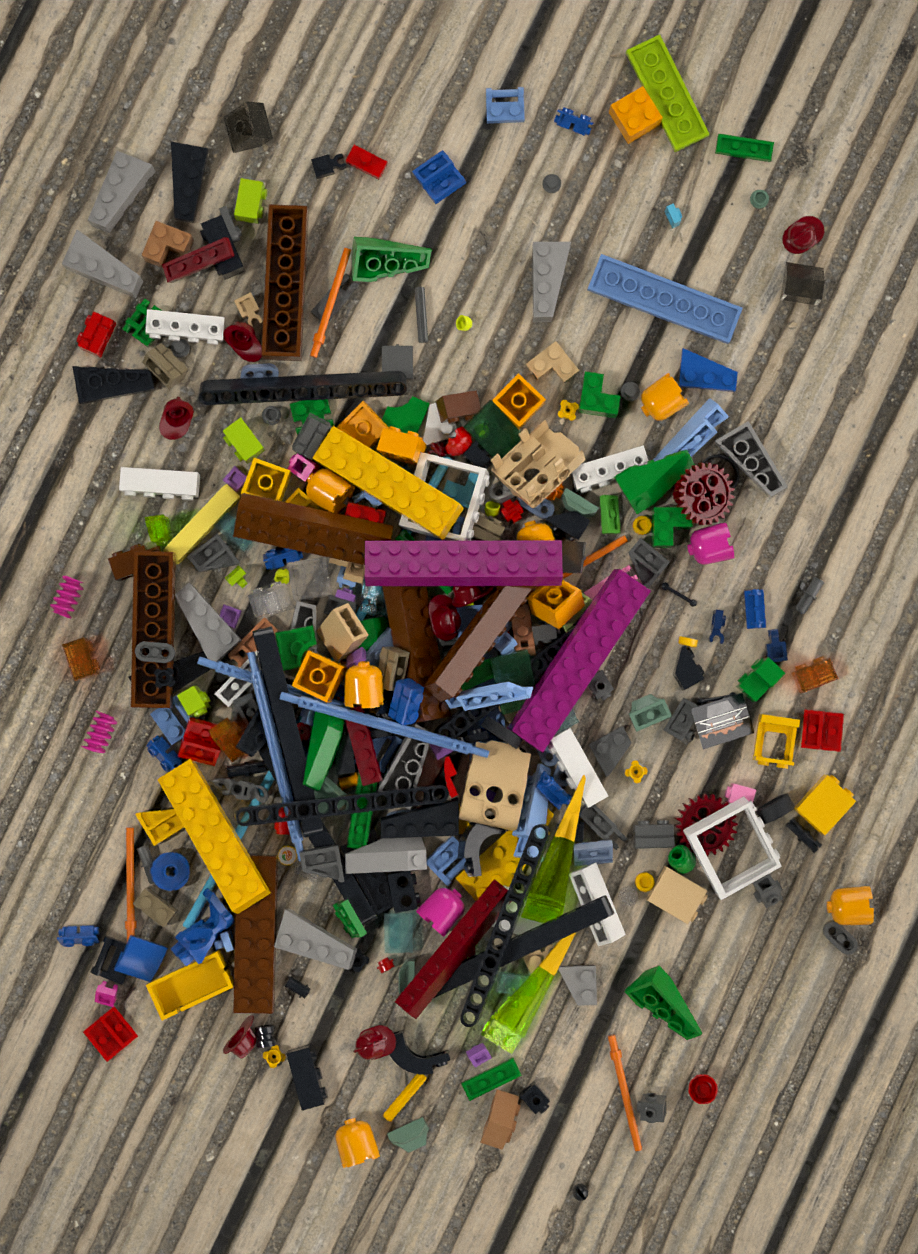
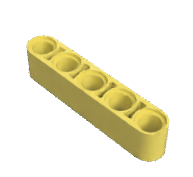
M228 484L224 485L172 539L163 552L176 553V565L180 564L239 502L241 496Z

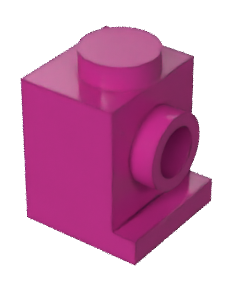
M297 453L289 460L290 465L287 469L304 482H307L309 475L319 471L321 465ZM304 463L307 464L305 469L302 467Z

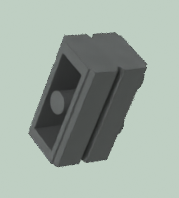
M309 413L292 445V450L313 460V456L331 430L330 423Z
M657 820V824H649V821H638V825H633L635 849L675 847L674 824H669V820Z

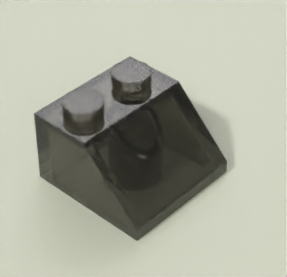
M246 101L224 116L233 153L261 147L273 139L264 103Z
M786 262L780 300L818 305L822 301L824 290V268Z

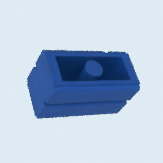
M409 678L397 680L388 716L401 725L414 724L419 716L418 710L423 700L424 687Z

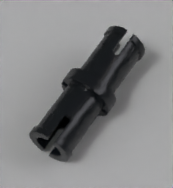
M246 761L244 764L228 765L227 771H234L227 772L228 777L242 775L249 777L250 774L267 773V768L261 767L266 766L264 761L253 763Z
M794 817L790 820V823L786 824V827L798 837L797 840L799 842L802 841L813 853L818 850V847L822 846L810 834L811 831L808 828L805 829Z

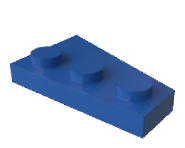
M682 348L679 387L728 392L736 391L738 372Z

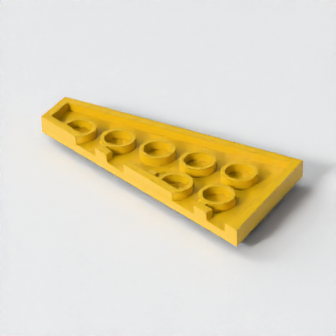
M547 808V826L554 816L549 808ZM507 830L506 833L500 836L479 856L482 876L468 877L464 869L455 877L475 901H477L494 879L501 885L510 887L520 858L514 857L519 837L513 836V831Z

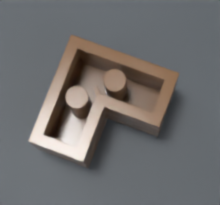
M155 221L141 256L145 262L163 268L162 264L165 263L169 251L183 256L190 252L194 239L187 232Z
M496 1090L480 1143L503 1150L505 1143L510 1142L517 1121H514V1117L518 1116L521 1106L518 1104L519 1096Z

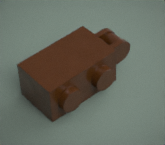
M137 544L130 547V551L113 553L112 557L108 558L115 580L119 582L133 577L134 551L162 552L160 546L147 549L146 546Z

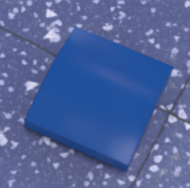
M443 150L412 171L435 205L466 184L464 177L455 168L454 163Z
M130 935L124 952L121 951L114 970L150 982L160 967L168 948Z

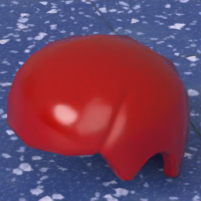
M462 426L455 429V438H448L445 450L449 455H463L472 445L470 433Z
M706 1074L696 1075L688 1085V1093L691 1099L698 1104H709L714 1101L718 1094V1085L715 1079Z

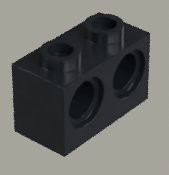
M411 871L389 873L387 876L394 912L400 913L418 909V904H421L419 892L415 893L414 885H417L415 873L411 874ZM400 876H405L408 879V884L404 887L400 886L397 882ZM405 895L412 898V903L408 906L403 905L401 902V898Z

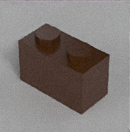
M477 390L444 395L435 401L441 423L448 422L450 425L458 423L462 419H465L466 422L477 419V415L482 413Z

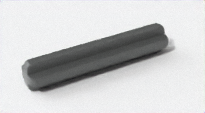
M416 287L415 302L418 342L427 343L428 328L425 288Z

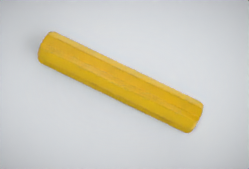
M416 1074L384 1112V1118L391 1122L426 1081L427 1077Z

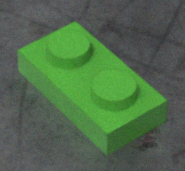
M600 496L602 534H621L618 496Z

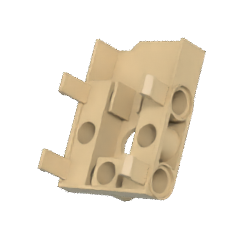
M546 420L530 434L527 428L519 433L521 441L502 459L499 454L491 459L494 466L491 469L492 474L508 487L514 496H518L531 508L538 506L586 460L583 451L579 452V447L561 432L554 433L551 431ZM528 470H539L540 472L530 482L524 478Z
M493 740L486 744L476 742L474 746L489 750L488 758L472 754L459 819L515 831L519 824L531 754L521 752L519 747L515 749L509 744ZM492 786L500 788L503 793L502 800L497 803L490 802L486 797L488 788ZM476 788L479 791V795H471L469 789ZM508 797H515L517 804H510ZM491 811L494 814V819L486 818L485 812Z

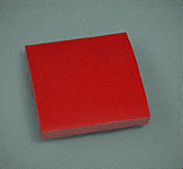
M804 710L801 748L841 752L845 714Z
M189 717L178 757L215 766L227 727Z
M448 756L445 757L444 773L449 794L453 798L458 793L450 777L456 775L457 772Z
M115 1006L83 1031L84 1035L106 1062L138 1037Z

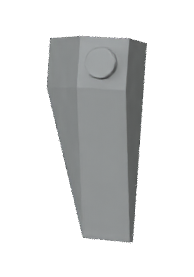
M422 837L382 838L345 854L346 874L427 869L426 848Z

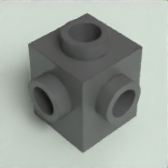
M770 874L752 883L756 891L753 894L757 902H762L766 908L777 904L783 899L780 892L783 889L778 880L774 881Z
M656 1093L643 1094L641 1101L637 1102V1113H640V1121L664 1123L667 1114L666 1096L657 1095Z

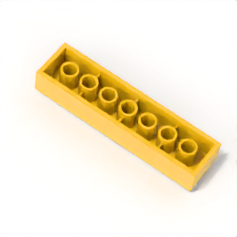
M335 426L331 428L313 456V459L321 466L333 471L358 489L442 541L464 509L459 502Z
M189 759L158 778L159 784L232 912L239 914L271 893L197 763Z

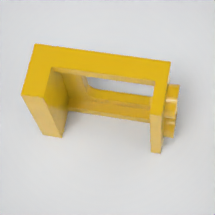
M759 714L752 760H756L758 765L769 766V762L776 763V767L788 769V765L794 766L792 760L796 731L799 728L800 720ZM770 731L786 735L785 752L782 760L764 758L762 756L765 732Z

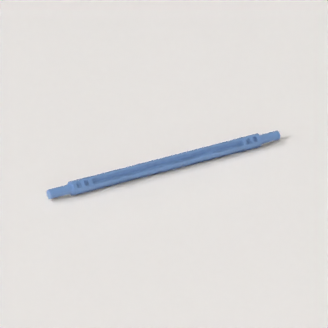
M255 651L249 652L247 655L252 671L250 675L282 802L294 801L262 670H259ZM283 807V808H284V812H285V816H287V815H288V808H287V807ZM299 820L287 821L292 843L295 844L298 860L301 861L299 851L304 850Z
M199 656L197 664L215 669L217 673L252 683L250 671L223 663L222 661L215 662ZM287 684L289 694L299 697L302 695L322 701ZM336 699L329 703L347 709L352 708L345 706L344 702Z
M281 692L280 700L298 704V707L467 755L471 753L488 758L489 750L471 746V743L401 725L393 721L302 695L299 697Z

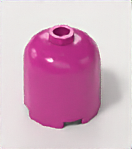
M719 523L694 531L690 537V544L687 545L689 556L693 555L695 560L702 565L734 559V548L729 546L727 539L731 537L727 523Z
M442 887L434 891L416 912L428 923L432 921L433 924L431 926L445 937L464 914L465 906L461 900L462 895L457 890L453 889L451 891L448 888Z

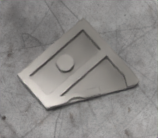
M559 966L558 970L577 1005H597L596 966Z

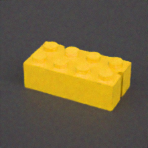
M220 949L206 955L200 964L193 961L187 967L182 966L146 984L161 1021L234 987V979L230 970L224 969L227 964Z

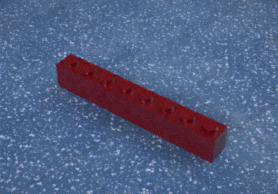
M495 879L490 883L395 1000L398 1006L413 1018L417 1019L495 923L508 889Z

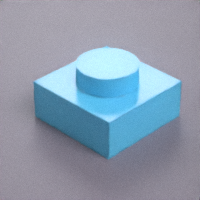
M673 203L665 209V214L672 229L680 225L682 218L679 208H675Z

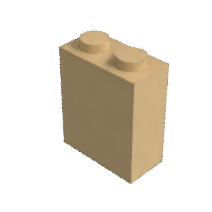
M349 603L333 609L316 631L335 662L346 659L348 655L358 649L368 636Z
M664 866L646 900L684 923L689 924L690 921L693 922L698 914L696 911L698 906L704 904L708 895H706L707 890Z

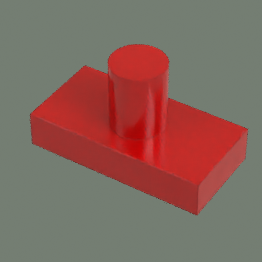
M355 144L345 160L347 164L378 180L388 164V161Z

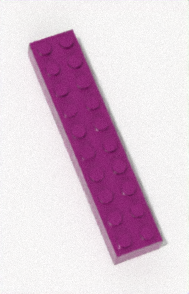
M562 540L365 541L366 586L562 585Z
M614 569L532 690L531 697L526 699L507 729L535 749L544 752L651 591L621 569Z

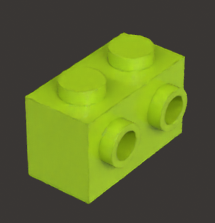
M244 178L240 179L234 212L237 221L259 224V218L262 219L264 214L262 202L267 197V189L263 182Z
M241 417L223 430L225 434L223 439L229 447L231 445L235 447L237 451L234 454L240 462L244 460L248 464L266 451Z
M192 686L177 695L188 716L200 717L208 712L207 708L210 707L208 702L211 700L207 693L201 691L198 686Z

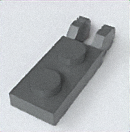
M347 273L342 278L329 321L348 301L350 295L359 285V283L354 281L345 292L342 286L350 278ZM331 289L311 310V313L320 321Z
M595 804L589 808L583 806L580 809L579 817L603 840H611L609 836L613 832L622 841L625 842L627 840L617 829L618 827ZM612 841L613 848L617 850L619 848L618 844Z

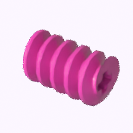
M62 576L66 583H59L63 590H56L60 597H53L57 604H50V607L54 609L52 612L71 619L72 616L68 612L75 611L71 605L78 604L74 597H81L77 590H84L80 585L83 582L68 576Z
M96 710L95 712L100 716L93 717V720L97 724H90L94 731H87L91 738L84 739L88 745L81 747L95 753H105L106 750L102 746L109 745L105 739L112 738L108 732H114L115 729L111 725H116L118 722L114 717Z

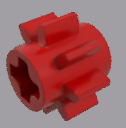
M509 499L502 503L504 508L501 509V512L507 522L512 520L516 523L522 519L520 514L524 513L517 500L512 502Z

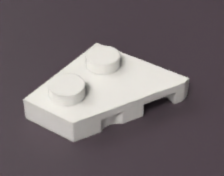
M436 403L430 404L423 441L429 446L432 442H442L448 440V438H455L456 425H449L448 422L441 423Z

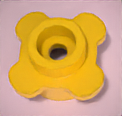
M562 400L558 417L569 419L570 421L575 420V413L579 408L578 404Z
M636 760L632 761L630 768L625 770V776L631 777L634 783H640L641 778L648 773L647 768L639 765V762Z
M275 1045L269 1051L263 1053V1059H266L270 1068H276L277 1064L285 1061L286 1055L281 1053L278 1045Z

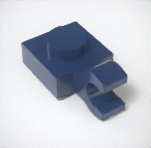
M716 609L713 611L711 634L709 636L710 643L713 642L714 636L719 637V644L724 642V636L720 632L721 626L724 627L726 615H723L724 610Z
M778 629L768 630L770 643L765 644L767 657L773 662L787 661L785 641L779 642Z

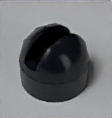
M584 1184L574 1186L572 1191L574 1198L578 1201L585 1200L588 1197L587 1187ZM578 1189L581 1190L584 1197L580 1196V1194L577 1192Z

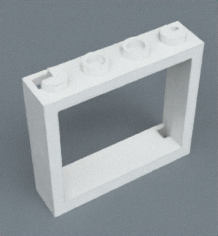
M421 452L414 475L424 482L431 462L479 474L461 535L449 532L444 539L447 541H471V538L474 536V530H472L474 523L478 522L480 515L478 509L485 499L484 489L490 483L489 472L482 467ZM401 516L399 526L402 529L436 537L404 516Z
M744 796L683 830L715 894L720 900L782 867L778 860L780 859V854L776 848L773 849L771 846L773 843L772 838L768 832L765 833L763 830L765 827L764 822L760 816L757 817L755 814L757 808L752 800L748 801ZM744 810L768 858L721 884L697 835Z

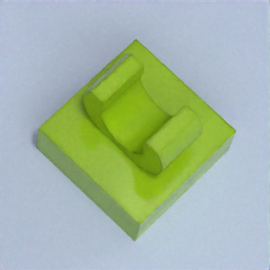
M239 565L225 577L231 586L237 583L243 589L248 584L243 578L246 572Z

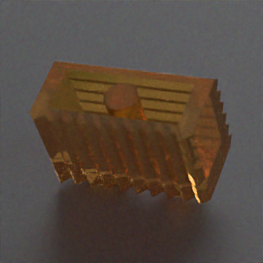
M82 637L62 644L74 681L77 682L99 674L98 669H100L97 658L94 659L92 651H94L91 640Z
M824 656L813 659V664L807 666L806 663L795 667L796 671L791 672L800 694L838 679L831 659H824Z
M227 717L211 728L209 733L226 756L234 762L245 754L235 748L243 733L239 732L241 728L237 722H231Z

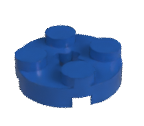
M167 852L160 854L153 861L150 868L152 881L162 890H178L187 883L190 866L187 859L179 853ZM167 867L175 868L173 871L174 876L166 875Z

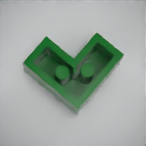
M585 371L578 413L609 418L617 417L620 396L601 393L604 374Z
M654 507L652 509L653 548H671L673 546V529H691L693 527L692 519L687 520V514H681L683 507Z
M769 657L760 658L750 666L752 670L748 674L744 673L737 680L739 684L736 687L752 702H756L784 676L785 672Z

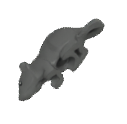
M228 777L208 780V783L217 790L222 791V794H232L236 799L253 800L256 798L259 802L265 803L269 798L266 788L245 780L235 781ZM258 788L263 791L264 796L260 794Z

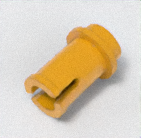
M355 772L354 775L339 778L341 790L356 786L358 772Z

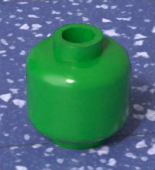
M679 845L672 848L669 852L668 862L675 871L686 874L694 869L696 857L688 847Z

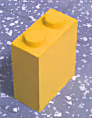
M823 775L794 808L821 835H826L856 802L852 798L854 794L847 788H841L838 785L840 781L833 775Z

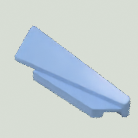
M711 398L708 399L653 460H661L666 455L686 449L692 457L717 433L714 427L729 416L719 404Z
M503 682L461 691L456 698L453 697L445 701L450 709L463 707L467 711L530 698L533 687H521L511 682Z
M538 764L536 772L532 776H527L517 830L512 833L513 836L519 837L514 852V857L521 858L532 828L538 824H546L548 799L535 787L543 771H546L549 775L551 774V769L543 764ZM539 827L536 831L537 836L544 838L545 830ZM535 846L530 847V854L536 857L539 853L538 848Z

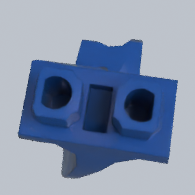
M206 888L202 893L210 904L209 919L206 922L201 919L184 931L179 932L175 936L178 943L170 948L186 967L194 960L198 964L202 963L207 952L222 931L235 923L233 916L209 888Z

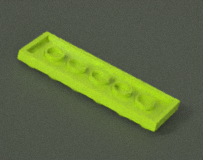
M659 34L627 49L626 55L641 85L644 86L663 117L661 126L674 152L709 137V132L661 35Z

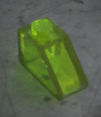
M164 514L144 517L151 543L157 544V546L168 545V542L172 541L170 519Z

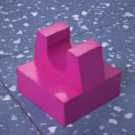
M103 981L96 989L95 1002L113 1007L116 1002L118 985L114 984L111 989L106 987L107 982Z

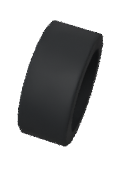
M783 794L760 806L756 813L764 824H768L792 811L795 805L788 794Z

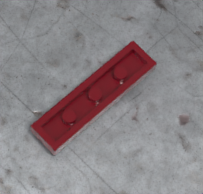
M224 237L162 264L167 283H173L234 257L229 238Z
M361 706L350 708L351 710L365 713L364 708H361ZM345 720L362 786L383 781L369 726Z

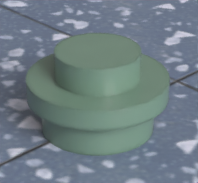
M755 190L750 196L751 205L757 209L766 207L769 202V196L764 190Z

